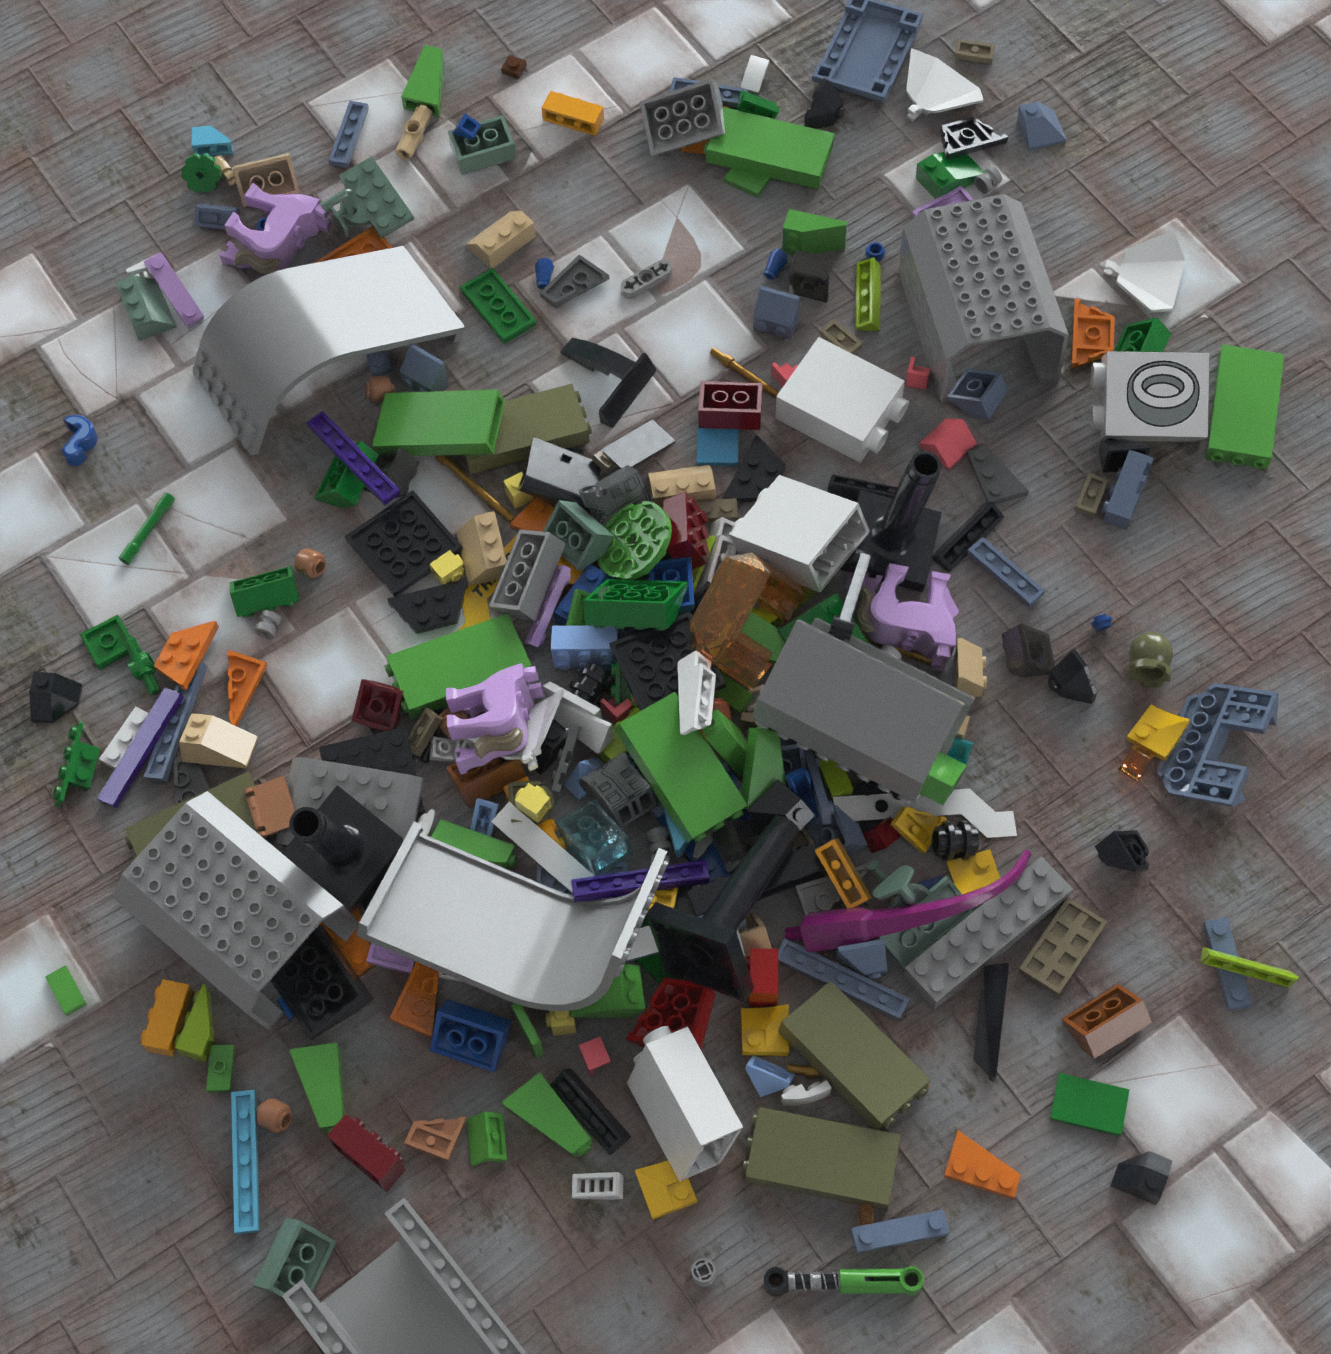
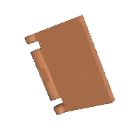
M284 776L244 789L245 795L255 794V796L247 798V803L256 830H261L264 827L266 831L258 833L260 836L266 838L290 828L289 821L295 812V808Z

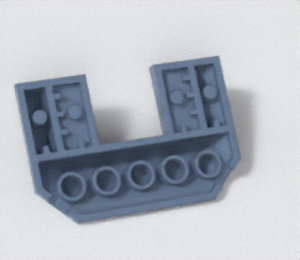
M1214 683L1207 687V691L1197 696L1193 694L1187 697L1179 716L1189 719L1190 723L1165 762L1160 760L1156 772L1169 795L1233 807L1246 800L1242 788L1249 770L1246 766L1217 762L1231 729L1265 734L1268 725L1277 726L1279 695L1276 692Z

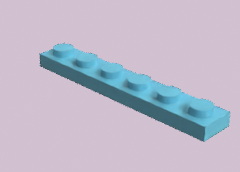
M255 1090L231 1092L234 1233L236 1235L260 1232L257 1099Z

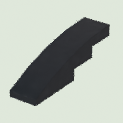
M573 337L560 351L562 355L592 372L596 369L607 376L611 373L623 381L636 367L635 361L615 351Z

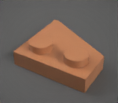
M462 1116L458 1117V1119L449 1120L442 1118L434 1119L433 1121H414L404 1144L449 1162L467 1119Z

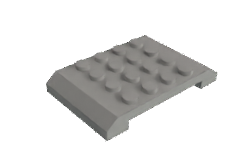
M293 757L287 786L296 811L302 807L318 809L338 785L405 839L413 822H416L424 779L409 774L304 757ZM290 828L277 833L276 845L288 846L295 837L291 833Z

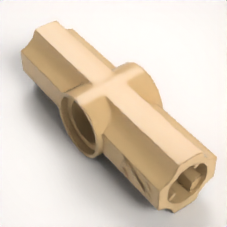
M420 105L416 107L411 119L404 125L405 132L395 150L396 155L403 160L411 159L417 146L423 142V133L432 117V111L427 106Z

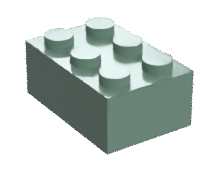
M503 115L479 122L481 126L473 140L452 133L453 130L448 131L450 146L461 175L517 159L515 143Z

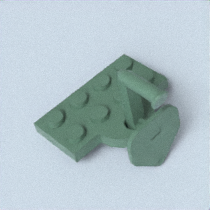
M372 156L340 174L339 179L346 189L331 196L324 202H320L321 207L326 212L329 209V215L335 227L346 238L349 236L347 228L352 225L363 227L371 224L382 239L414 220L413 214ZM340 203V210L336 211L333 206Z
M871 860L866 867L880 883L874 889L873 896L878 900L892 896L889 904L890 907L932 902L962 894L947 876L942 878L930 890L923 885L909 883L914 870L908 865L901 866L890 876L884 873L877 860ZM971 908L933 923L878 938L880 940L884 939L885 947L905 970L906 966L975 910Z

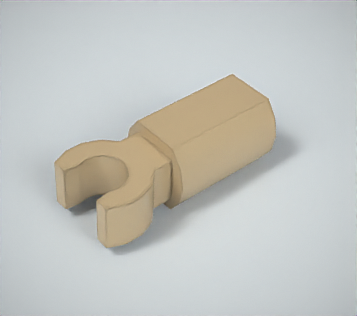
M222 155L215 156V165L221 167V178H225L228 185L233 187L237 183L231 167Z

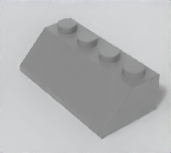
M519 530L489 607L506 614L508 613L518 619L535 621L562 555L565 543L550 532Z

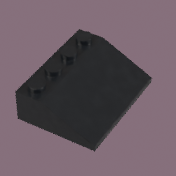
M320 924L271 979V982L310 1040L352 1016L374 999L326 928Z

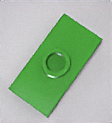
M210 1045L207 1092H231L235 1054L234 1045Z

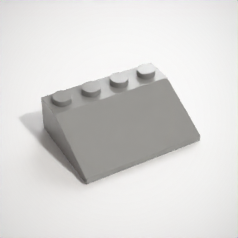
M713 79L640 101L652 157L725 134L719 86Z

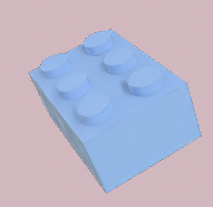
M552 626L551 652L554 668L569 670L570 668L585 667L587 663H593L605 670H612V663H616V660L611 652L609 643L619 640L618 629L614 628V626L595 628L594 626Z

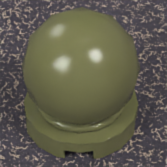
M1148 632L1139 635L1133 640L1129 649L1130 663L1127 667L1126 677L1130 682L1133 680L1141 682L1140 686L1162 687L1163 682H1170L1171 668L1169 666L1173 658L1172 645L1160 633Z

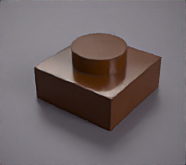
M509 55L501 68L502 74L519 79L527 66L526 60Z

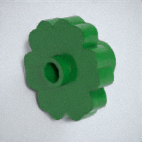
M194 153L185 160V165L181 168L182 179L188 181L187 187L196 193L201 190L209 193L217 187V182L221 179L222 175L221 167L215 165L216 160L214 157L206 153L202 156Z

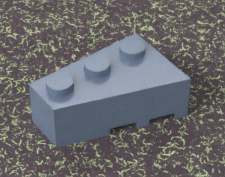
M1129 450L1123 468L1119 467L1115 478L1117 483L1111 486L1108 495L1111 496V499L1104 503L1101 512L1105 514L1103 522L1125 530L1128 529L1147 482L1153 457Z

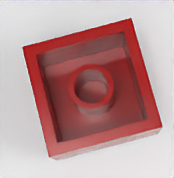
M750 948V956H746L745 959L754 986L753 991L747 998V1000H750V1008L778 1006V949Z

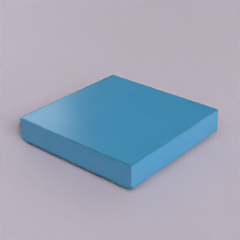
M697 427V466H738L739 429Z

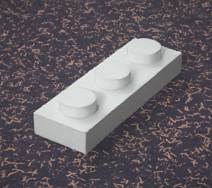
M135 706L99 758L101 763L115 770L149 714L148 712Z

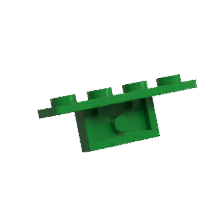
M81 721L75 727L72 726L68 734V739L71 740L63 753V759H65L64 766H61L58 772L59 786L55 787L52 799H55V807H59L63 803L68 785L88 790L91 786L100 748L79 742L84 722Z

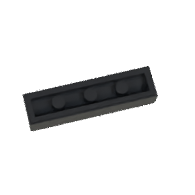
M642 353L635 362L636 367L624 381L622 380L599 409L600 422L606 426L613 428L655 374L656 368L646 353Z
M833 474L829 481L827 492L856 502L860 490L893 498L897 487Z
M992 501L984 503L932 555V559L950 572L967 555L968 549L980 538H984L1004 518L1003 514Z
M571 1068L563 1069L550 1084L562 1102L609 1155H612L631 1138L626 1129Z

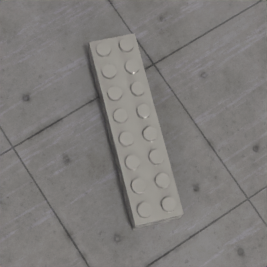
M1041 856L1027 867L1009 888L983 903L906 966L903 977L935 1011L984 970V966H989L1062 906L1066 899L1070 898L1073 888Z

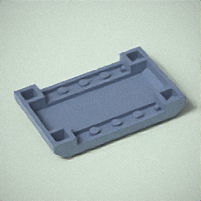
M848 0L843 18L822 61L818 63L812 75V81L820 83L823 78H826L834 88L881 102L887 101L919 32L923 13L878 0Z

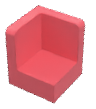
M911 357L906 386L926 390L930 368L914 366L915 357Z
M773 363L771 364V375L783 388L798 367V364L792 368L788 363L781 367Z
M604 698L600 700L601 710L615 724L627 718L629 712L634 708L628 698L620 702V704H615V698L610 699L608 702Z
M601 1036L579 1045L580 1053L590 1076L595 1075V1069L610 1063V1058Z

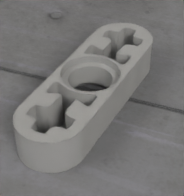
M659 260L623 280L621 283L622 296L627 299L635 298L672 276L671 263L667 260ZM644 276L652 278L650 282H643L641 279Z

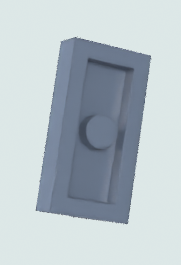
M202 203L195 206V226L225 229V224L232 213L240 212V208Z

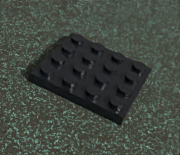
M413 490L345 536L346 541L394 597L431 573L430 563L447 551L451 550L454 555H457L462 550L461 544Z
M690 612L678 616L675 622L666 630L658 631L655 628H647L609 643L611 652L640 711L673 692L679 697L678 661L694 651H698L711 661L710 670L716 674L714 692L726 687V683Z
M406 727L319 747L321 760L417 776ZM422 796L420 797L417 815L425 813Z

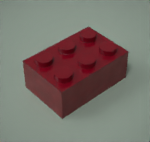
M701 381L698 408L699 428L761 429L762 383Z
M686 492L663 500V510L668 514L672 526L667 552L673 559L691 557L692 570L707 565L709 554L707 538L709 535L706 529V522H708L706 513L699 509L696 501L690 498Z
M345 1114L326 1136L339 1153L387 1192L404 1173L405 1168L402 1164L404 1160L400 1157V1153L391 1145L387 1148L382 1142L383 1139L373 1130L369 1133L364 1127L365 1124L358 1117L354 1116L351 1118Z

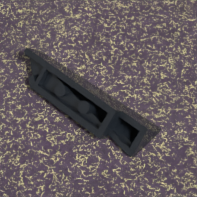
M1009 963L984 966L983 970L985 990H981L973 1060L978 1066L980 1065L992 1082H995L997 1075Z

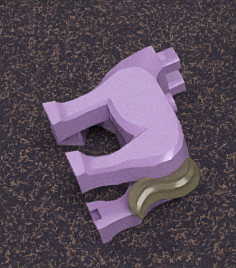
M252 183L244 198L247 206L261 209L267 215L264 231L246 228L241 223L239 215L233 212L225 224L227 235L236 238L248 247L249 250H238L232 242L228 241L226 244L228 250L226 252L222 251L219 256L222 264H231L240 269L252 267L263 274H270L285 269L292 262L298 251L304 247L305 240L317 235L320 230L326 233L329 232L333 225L332 220L328 219L330 211L328 209V212H326L321 207V201L318 198L302 194L271 195L263 192L257 185Z
M889 563L885 571V579L877 594H875V590L878 588L883 576L876 575L875 579L868 577L869 573H866L854 615V621H856L859 629L864 631L865 635L874 642L883 645L888 644L901 648L904 651L914 650L922 653L926 659H931L930 669L943 671L945 663L949 661L956 645L954 620L959 613L949 589L946 587L951 575L934 571L930 573L927 579V603L914 601L898 603L895 588L903 582L909 567Z
M520 663L500 670L475 686L458 690L446 688V701L451 713L462 710L469 718L463 720L455 715H447V729L452 741L462 738L480 737L475 743V748L455 749L458 757L456 758V764L460 774L467 773L471 768L483 766L494 758L514 754L526 745L528 739L527 721L530 720L529 710L534 707V699L544 697L541 682L530 685V682L539 680L536 666L524 668L523 664ZM482 711L486 712L480 716H477Z

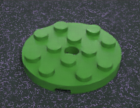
M642 501L641 504L637 505L629 504L619 510L604 527L614 537L605 554L597 559L598 564L613 579L633 580L648 574L666 554L672 532L668 514L657 504L650 501ZM636 538V544H631L632 540Z

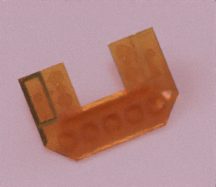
M753 552L726 556L689 623L691 633L694 632L697 651L751 690L754 689L772 665L769 660L773 653L741 632L743 625L756 602L783 621L788 622L798 603L806 598L805 588Z

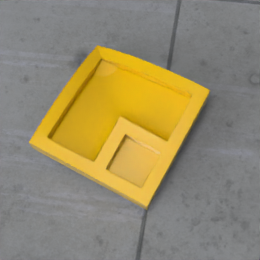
M1151 704L1127 735V741L1165 762L1187 729L1190 720L1166 712Z
M991 849L971 855L969 860H962L961 857L947 862L952 881L962 894L982 888L1000 879Z
M789 1004L765 1008H741L742 1055H789V1042L778 1032L781 1022L789 1016Z
M668 1160L635 1170L652 1220L697 1203L689 1178L679 1182Z

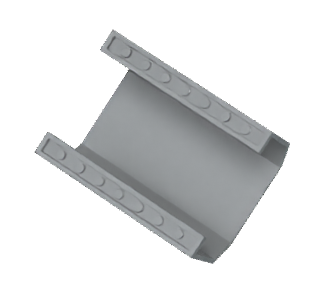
M1001 194L926 209L903 226L898 273L940 403L951 402L947 396L957 383L950 360L972 345L1023 335L1039 383L1054 381L1060 378L1069 334L1021 202Z
M815 618L812 625L802 620H797L757 699L752 718L757 720L756 724L767 730L768 728L776 730V735L785 740L791 738L797 741L796 745L804 750L812 749L816 751V755L823 760L829 761V759L838 762L836 766L842 770L857 772V777L866 782L872 780L878 783L877 787L887 793L893 791L899 794L898 798L910 804L911 801H918L923 797L920 791L939 752L947 755L975 697L854 636H851L850 641L844 639V642L833 637L834 635L828 634L831 624L819 618Z
M208 791L186 802L121 874L113 898L247 1015L267 1030L271 1029L284 1012L264 996L261 990L315 928L322 922L346 942L359 926V922L343 904Z
M405 1198L401 1199L384 1213L401 1235L400 1239L326 1300L320 1303L303 1279L282 1295L325 1354H527Z

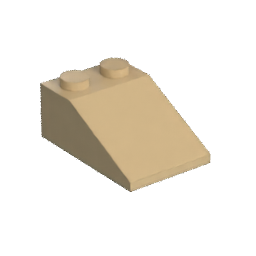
M192 713L179 741L182 762L247 768L257 744L258 736L213 715Z

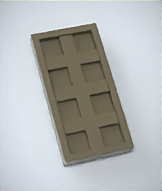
M1068 897L1019 968V972L1051 993L1059 996L1105 928L1107 921Z

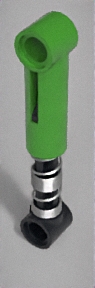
M913 1266L906 1267L905 1269H839L837 1274H834V1272H831V1274H824L823 1272H810L809 1274L799 1272L795 1274L779 1267H772L764 1275V1289L769 1295L775 1297L788 1293V1291H796L797 1289H804L805 1292L807 1289H811V1291L837 1289V1291H840V1294H905L914 1296L921 1291L924 1283L923 1273L920 1269ZM776 1276L781 1278L783 1283L779 1287H773L770 1285L769 1280ZM907 1276H913L917 1279L918 1284L916 1286H908L904 1279Z

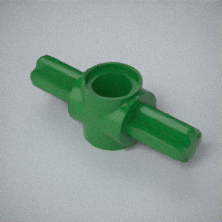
M135 637L126 639L124 645L131 657L128 666L133 676L137 680L143 681L149 695L158 694L161 688L154 676L156 668L154 667L153 659L148 653L142 652Z

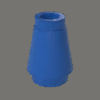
M774 249L773 252H770L764 276L774 280L788 262V254L781 249Z
M539 258L537 263H535L536 281L539 289H544L550 283L554 270L551 259Z

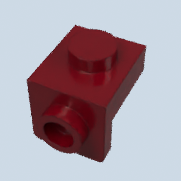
M891 816L863 833L871 853L889 847L902 836L890 825L893 821Z

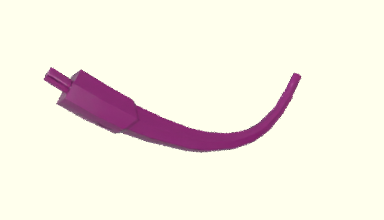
M1024 850L1012 869L1004 876L974 891L932 902L872 910L859 907L809 912L804 916L800 926L785 928V939L789 941L803 940L807 952L837 949L840 946L869 942L880 936L897 933L954 916L996 897L1009 888L1025 870L1031 857V852Z

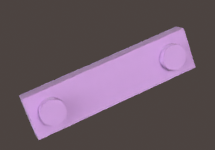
M161 252L144 261V265L187 328L204 319L203 313Z
M557 565L536 620L532 623L524 644L538 648L544 642L546 637L545 630L564 586L570 581L571 568L565 565Z

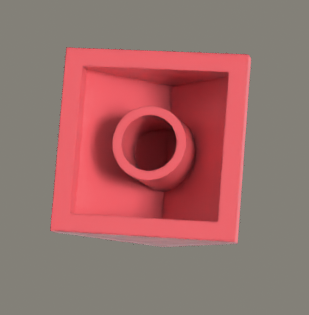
M946 418L918 443V446L924 451L934 453L940 459L941 465L948 470L967 454V451L972 450L977 445L964 419Z

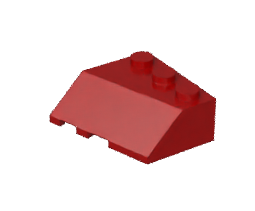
M664 978L650 1000V1006L644 1015L641 1014L637 1020V1026L632 1033L628 1034L626 1040L644 1048V1037L655 1029L668 1026L671 1033L688 1027L701 1050L715 999L714 991L686 980Z

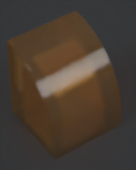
M1135 744L1127 753L1118 770L1133 780L1138 781L1153 761L1155 755L1140 745Z

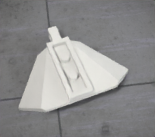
M911 48L906 93L913 102V105L908 108V119L913 122L922 113L927 116L930 113L935 114L983 102L979 87L938 58Z
M1172 230L1127 248L1121 266L1107 260L1103 275L1118 277L1116 283L1150 312H1167L1173 309L1186 260Z
M563 689L535 704L529 710L530 720L527 721L528 739L526 745L518 752L501 756L502 758L520 760L524 764L527 763L530 771L538 768L536 756L542 753L541 745L545 740L564 694ZM480 737L467 738V740L475 744Z

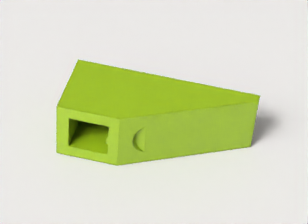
M202 984L201 989L197 990L194 995L192 1010L188 1011L185 1016L183 1031L176 1037L175 1048L180 1055L206 1063L210 1054V1045H214L215 1037L211 992L205 984Z

